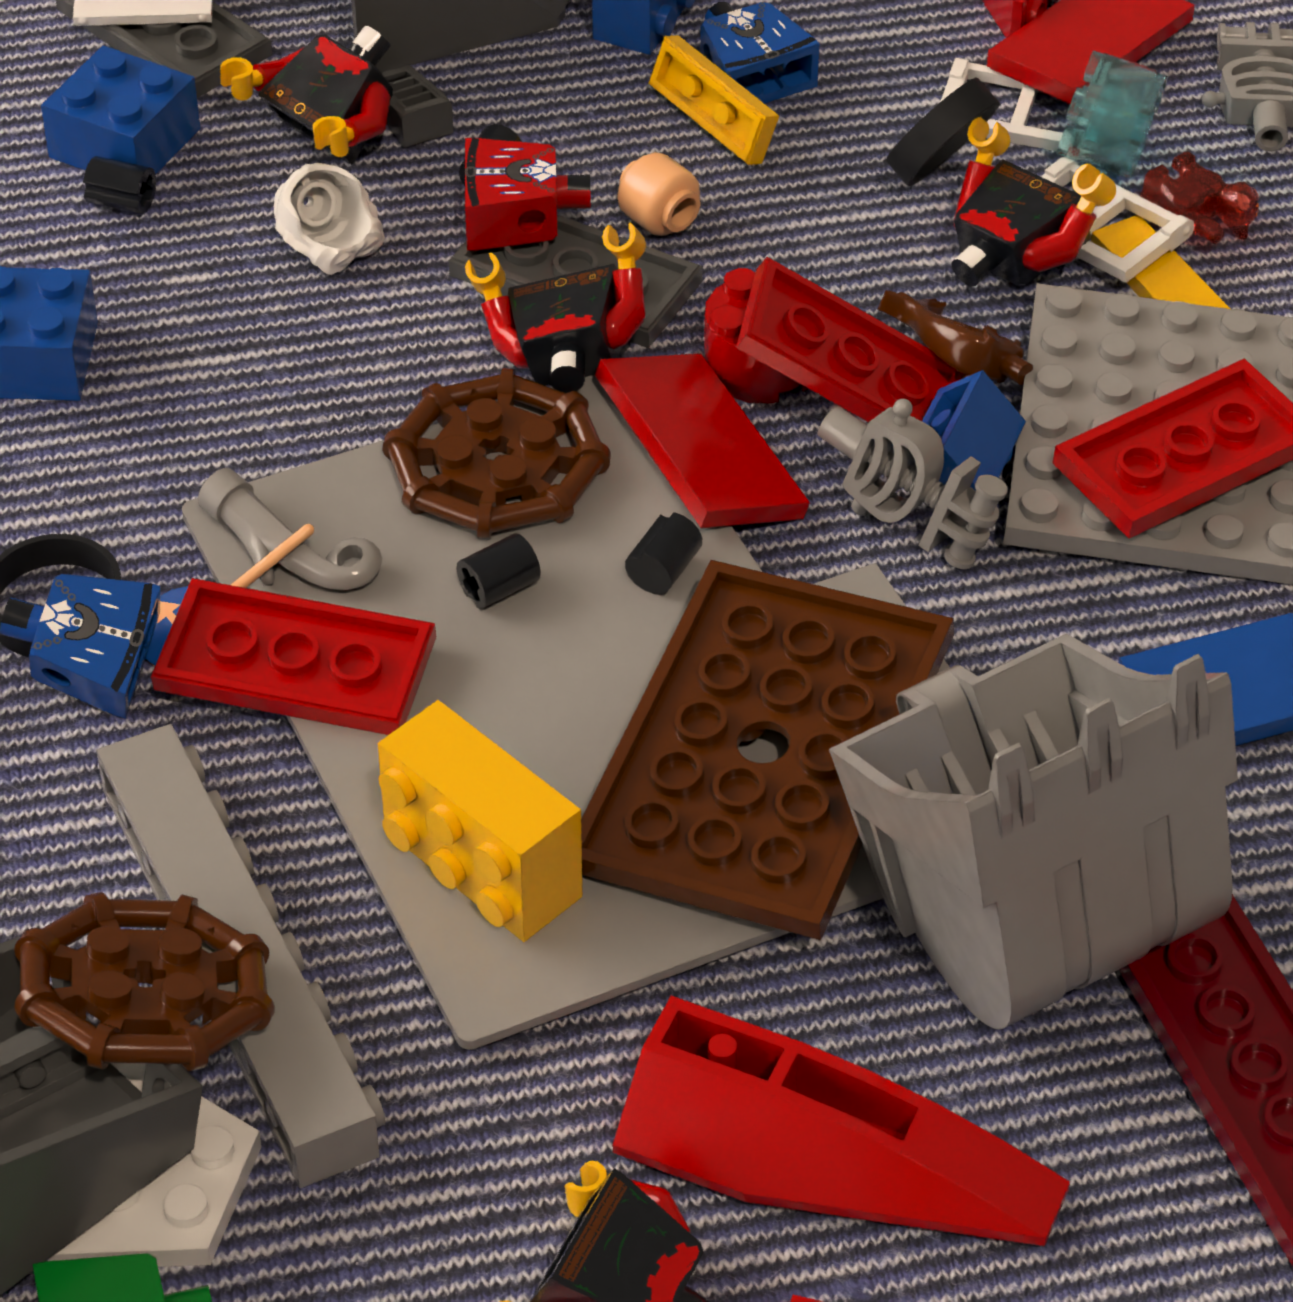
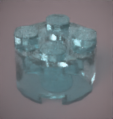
M1093 50L1083 77V81L1090 83L1089 87L1085 85L1083 89L1077 87L1073 95L1066 119L1076 123L1075 126L1067 124L1060 140L1057 154L1082 164H1091L1099 170L1116 176L1132 177L1148 139L1146 137L1154 114L1159 109L1168 76L1159 74L1157 70Z

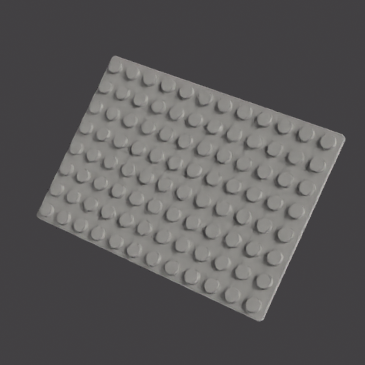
M595 375L585 377L583 387L577 392L588 400V414L601 442L611 451L610 466L607 471L598 474L573 506V516L562 523H557L551 519L493 532L491 539L478 538L477 531L426 512L413 514L402 503L404 492L392 461L383 453L384 440L248 482L254 488V495L293 533L306 524L313 525L314 533L304 543L322 558L326 559L334 546L342 540L357 537L365 538L379 548L382 563L379 572L371 582L363 587L350 590L327 589L312 584L287 570L279 563L273 566L275 580L272 585L263 584L259 577L247 588L435 623L437 637L407 721L436 700L441 701L581 809V818L710 560L762 572L732 526L700 528ZM514 400V406L540 416L547 413ZM439 423L431 425L422 438L435 439L443 430V427ZM570 430L556 437L560 447H576ZM495 452L486 455V458L494 460L498 455L508 454ZM434 465L420 466L423 476L427 478L440 474L439 470L436 472ZM559 473L550 485H559L567 474ZM522 495L506 498V504L522 501ZM198 498L184 503L182 506L183 520L216 583L231 585L255 565L248 550L227 524L219 523L199 506ZM673 512L687 517L697 526L702 535V546L668 592L652 594L641 589L631 580L625 569V561L660 514L670 517ZM514 533L522 535L529 542L537 556L541 570L540 579L483 609L477 608L474 600L470 596H466L460 585L456 570L457 562ZM349 558L345 560L342 566H352L359 562L361 558ZM286 716L456 1042L464 1049L472 1050L790 933L785 930L582 875L583 897L527 941L522 942L504 926L496 927L489 923L473 901L458 889H449L442 885L427 864L412 852H403L396 848L386 836L382 826L384 819L382 791L378 780L380 775L378 742L388 735ZM765 729L758 738L750 741H741L738 750L743 757L752 762L768 763L781 758L789 748L788 739L780 732ZM863 845L831 917L883 898Z

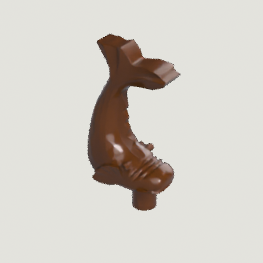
M885 290L877 310L911 327L935 355L955 370L963 373L962 378L983 370L992 381H997L998 384L1009 378L1022 385L1024 384L1025 375L1033 370V365L1022 359L1024 350L1020 347L1021 342L1019 340L1014 342L1006 337L999 336L997 330L989 325H985L982 330L942 316L947 305L946 302H940L937 299L915 300L906 293Z

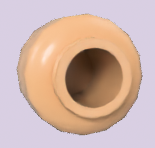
M657 152L644 155L638 160L629 163L620 176L617 193L619 208L626 216L650 234L666 236L683 231L691 225L699 213L701 205L699 181L690 171L668 155Z

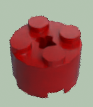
M737 268L725 274L724 283L715 288L706 301L704 358L733 398L747 403L771 404L779 402V393L793 390L799 385L802 391L808 389L807 387L736 348L755 272L751 269Z

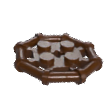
M502 368L501 374L447 386L433 383L424 388L420 402L397 429L391 430L385 435L382 447L384 455L392 461L404 492L402 503L413 514L424 512L477 531L478 538L491 539L493 532L551 519L557 523H562L571 518L574 514L573 506L594 478L608 470L611 460V451L601 442L588 414L589 402L577 391L568 393L558 391L516 376L515 369ZM514 400L547 413L540 416L514 406ZM467 406L466 411H461L459 408ZM435 420L443 427V430L435 439L422 438ZM570 430L576 447H560L556 437ZM495 452L508 454L498 455L494 460L486 458V455ZM434 465L436 472L439 470L440 474L431 478L423 476L420 466ZM559 473L567 474L559 485H550ZM522 495L521 502L506 504V498Z
M103 892L89 894L85 896L83 905L42 929L31 928L26 930L15 944V955L20 962V994L15 1000L14 1008L21 1021L30 1027H42L87 1056L88 1066L102 1070L109 1063L182 1064L188 1071L205 1068L209 1057L248 1031H260L266 1028L275 1012L274 1003L267 992L265 964L269 958L268 946L260 936L256 934H243L198 907L197 898L182 894L177 901L108 899ZM120 927L165 928V930L121 929ZM88 934L87 944L78 950L67 947ZM202 942L215 949L216 952L208 953L203 950ZM50 977L70 981V986L53 988L50 985ZM238 980L237 993L218 989V983ZM138 983L152 984V987H139ZM86 1012L100 1020L97 1027L86 1021ZM202 1016L203 1027L200 1028L196 1024L190 1025V1022Z

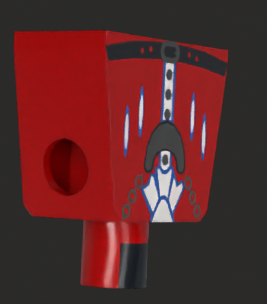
M465 138L467 251L553 240L558 236L557 209L591 208L590 174L556 175V149L550 144Z

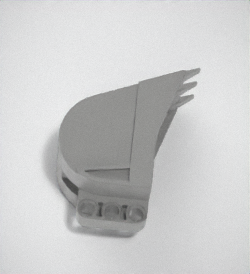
M1066 633L980 676L975 675L961 665H955L913 685L896 695V703L900 715L829 749L872 872L903 937L916 933L933 964L955 995L973 1015L993 1029H1004L1059 1001L1070 990L1084 988L1143 958L1150 949L1156 946L1168 945L1221 918L1230 907L1233 889L1225 786L1238 780L1232 687L1227 672L1205 673L1203 659L1199 654L1175 665L1172 674L1152 675L1127 668Z

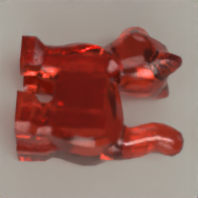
M1188 150L1174 157L1171 167L1178 171L1180 175L1177 179L1169 176V171L1163 164L1148 171L1145 175L1143 189L1139 196L1176 215H1183L1193 220L1195 226L1192 234L1205 238L1209 243H1219L1224 237V231L1220 224L1211 218L1218 216L1237 238L1241 240L1247 239L1249 224L1257 217L1259 210V195L1247 182L1225 183L1219 174L1197 164L1195 155Z

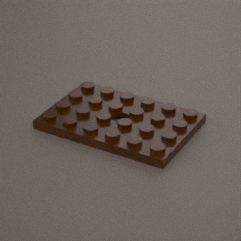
M710 560L581 818L582 875L821 940L863 845L829 749L900 715L896 703V695L938 673L954 636V618ZM765 729L780 732L788 739L789 748L781 758L768 763L752 762L743 757L738 750L741 741L754 740L761 736Z

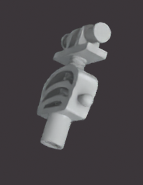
M1246 22L1244 27H1226L1225 23H1219L1217 31V51H1219L1217 70H1222L1219 93L1214 91L1205 92L1202 96V103L1208 108L1220 104L1228 124L1254 125L1255 142L1260 149L1264 151L1279 150L1288 141L1287 127H1293V29H1280L1279 23H1269L1268 33H1256L1255 22Z
M907 399L897 400L893 407L883 411L868 422L867 425L840 406L834 407L823 419L817 435L852 459L842 486L854 498L851 504L853 512L857 515H864L869 512L880 521L893 523L907 516L922 503L930 505V508L934 509L918 546L929 552L946 539L947 536H950L954 540L945 548L943 554L945 560L958 569L971 568L976 560L974 554L976 549L986 545L990 536L988 528L993 527L998 520L1000 513L997 504L1007 494L1008 488L1006 484L996 476L985 474L977 478L975 483L976 490L971 488L970 486L981 462L970 456L951 471L946 485H943L939 481L944 466V448L941 438L931 426L910 416L913 407ZM883 474L885 477H889L886 483L880 480V476ZM900 488H904L911 495L909 498H904L895 492Z

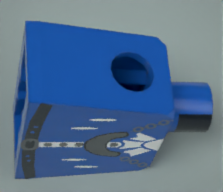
M718 2L708 9L705 14V21L701 24L700 53L764 104L818 87L820 43L771 3L760 2L734 10L729 3Z
M60 574L53 580L45 606L12 597L9 598L3 613L0 634L32 643L29 653L30 673L36 681L112 715L126 719L159 618L160 585Z

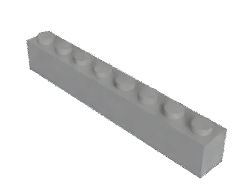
M168 724L96 749L103 792L156 899L177 901L182 894L195 897L198 900V907L243 934H256L260 936L269 948V958L265 964L267 992L275 1006L274 1015L266 1028L260 1031H248L228 1045L299 1188L379 1158L377 1128L385 1125V1115L378 1095L370 1084L362 1088L360 1087L354 1073L358 1072V1066L352 1046L343 1032L333 1035L327 1023L331 1020V1014L326 997L317 981L310 984L306 983L301 973L305 969L304 961L294 935L291 932L281 935L275 924L279 921V915L270 889L265 883L258 886L255 885L250 876L254 873L252 859L243 838L237 836L231 839L226 830L229 827V818L220 794L217 790L207 792L202 784L206 778L196 748L193 745L183 747L172 724ZM202 942L203 950L208 953L216 952L215 949ZM238 980L218 983V989L237 993Z

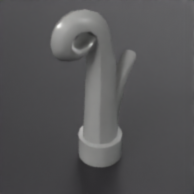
M222 468L214 472L200 489L198 495L199 506L219 523L227 524L236 533L248 550L254 564H257L294 534L254 495L253 486L231 468ZM352 537L336 544L326 559L322 558L303 542L278 563L312 584L327 589L350 590L363 587L374 579L380 570L382 557L379 548L373 542L365 538ZM349 558H361L359 562L352 566H342L345 560ZM273 567L260 576L263 584L272 585L274 583Z

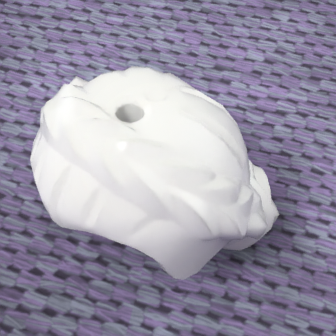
M322 163L305 164L300 169L295 170L275 193V229L287 244L309 257L312 264L318 266L324 273L332 275L341 272L354 258L369 256L383 245L385 236L382 223L378 219L377 207L370 201L369 195L361 182L351 173L340 167ZM308 197V203L304 205V199Z

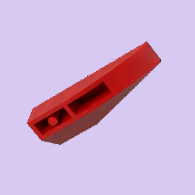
M672 995L642 1047L613 1141V1153L743 1202L1038 1246L1046 1245L1070 1187V1181L1001 1138L938 1103L893 1081L804 1042Z

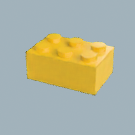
M436 700L378 742L380 767L378 780L382 791L384 815L382 826L386 836L396 848L403 852H412L427 864L442 885L449 889H458L473 901L489 923L496 927L504 926L522 942H525L583 897L581 809L449 707Z

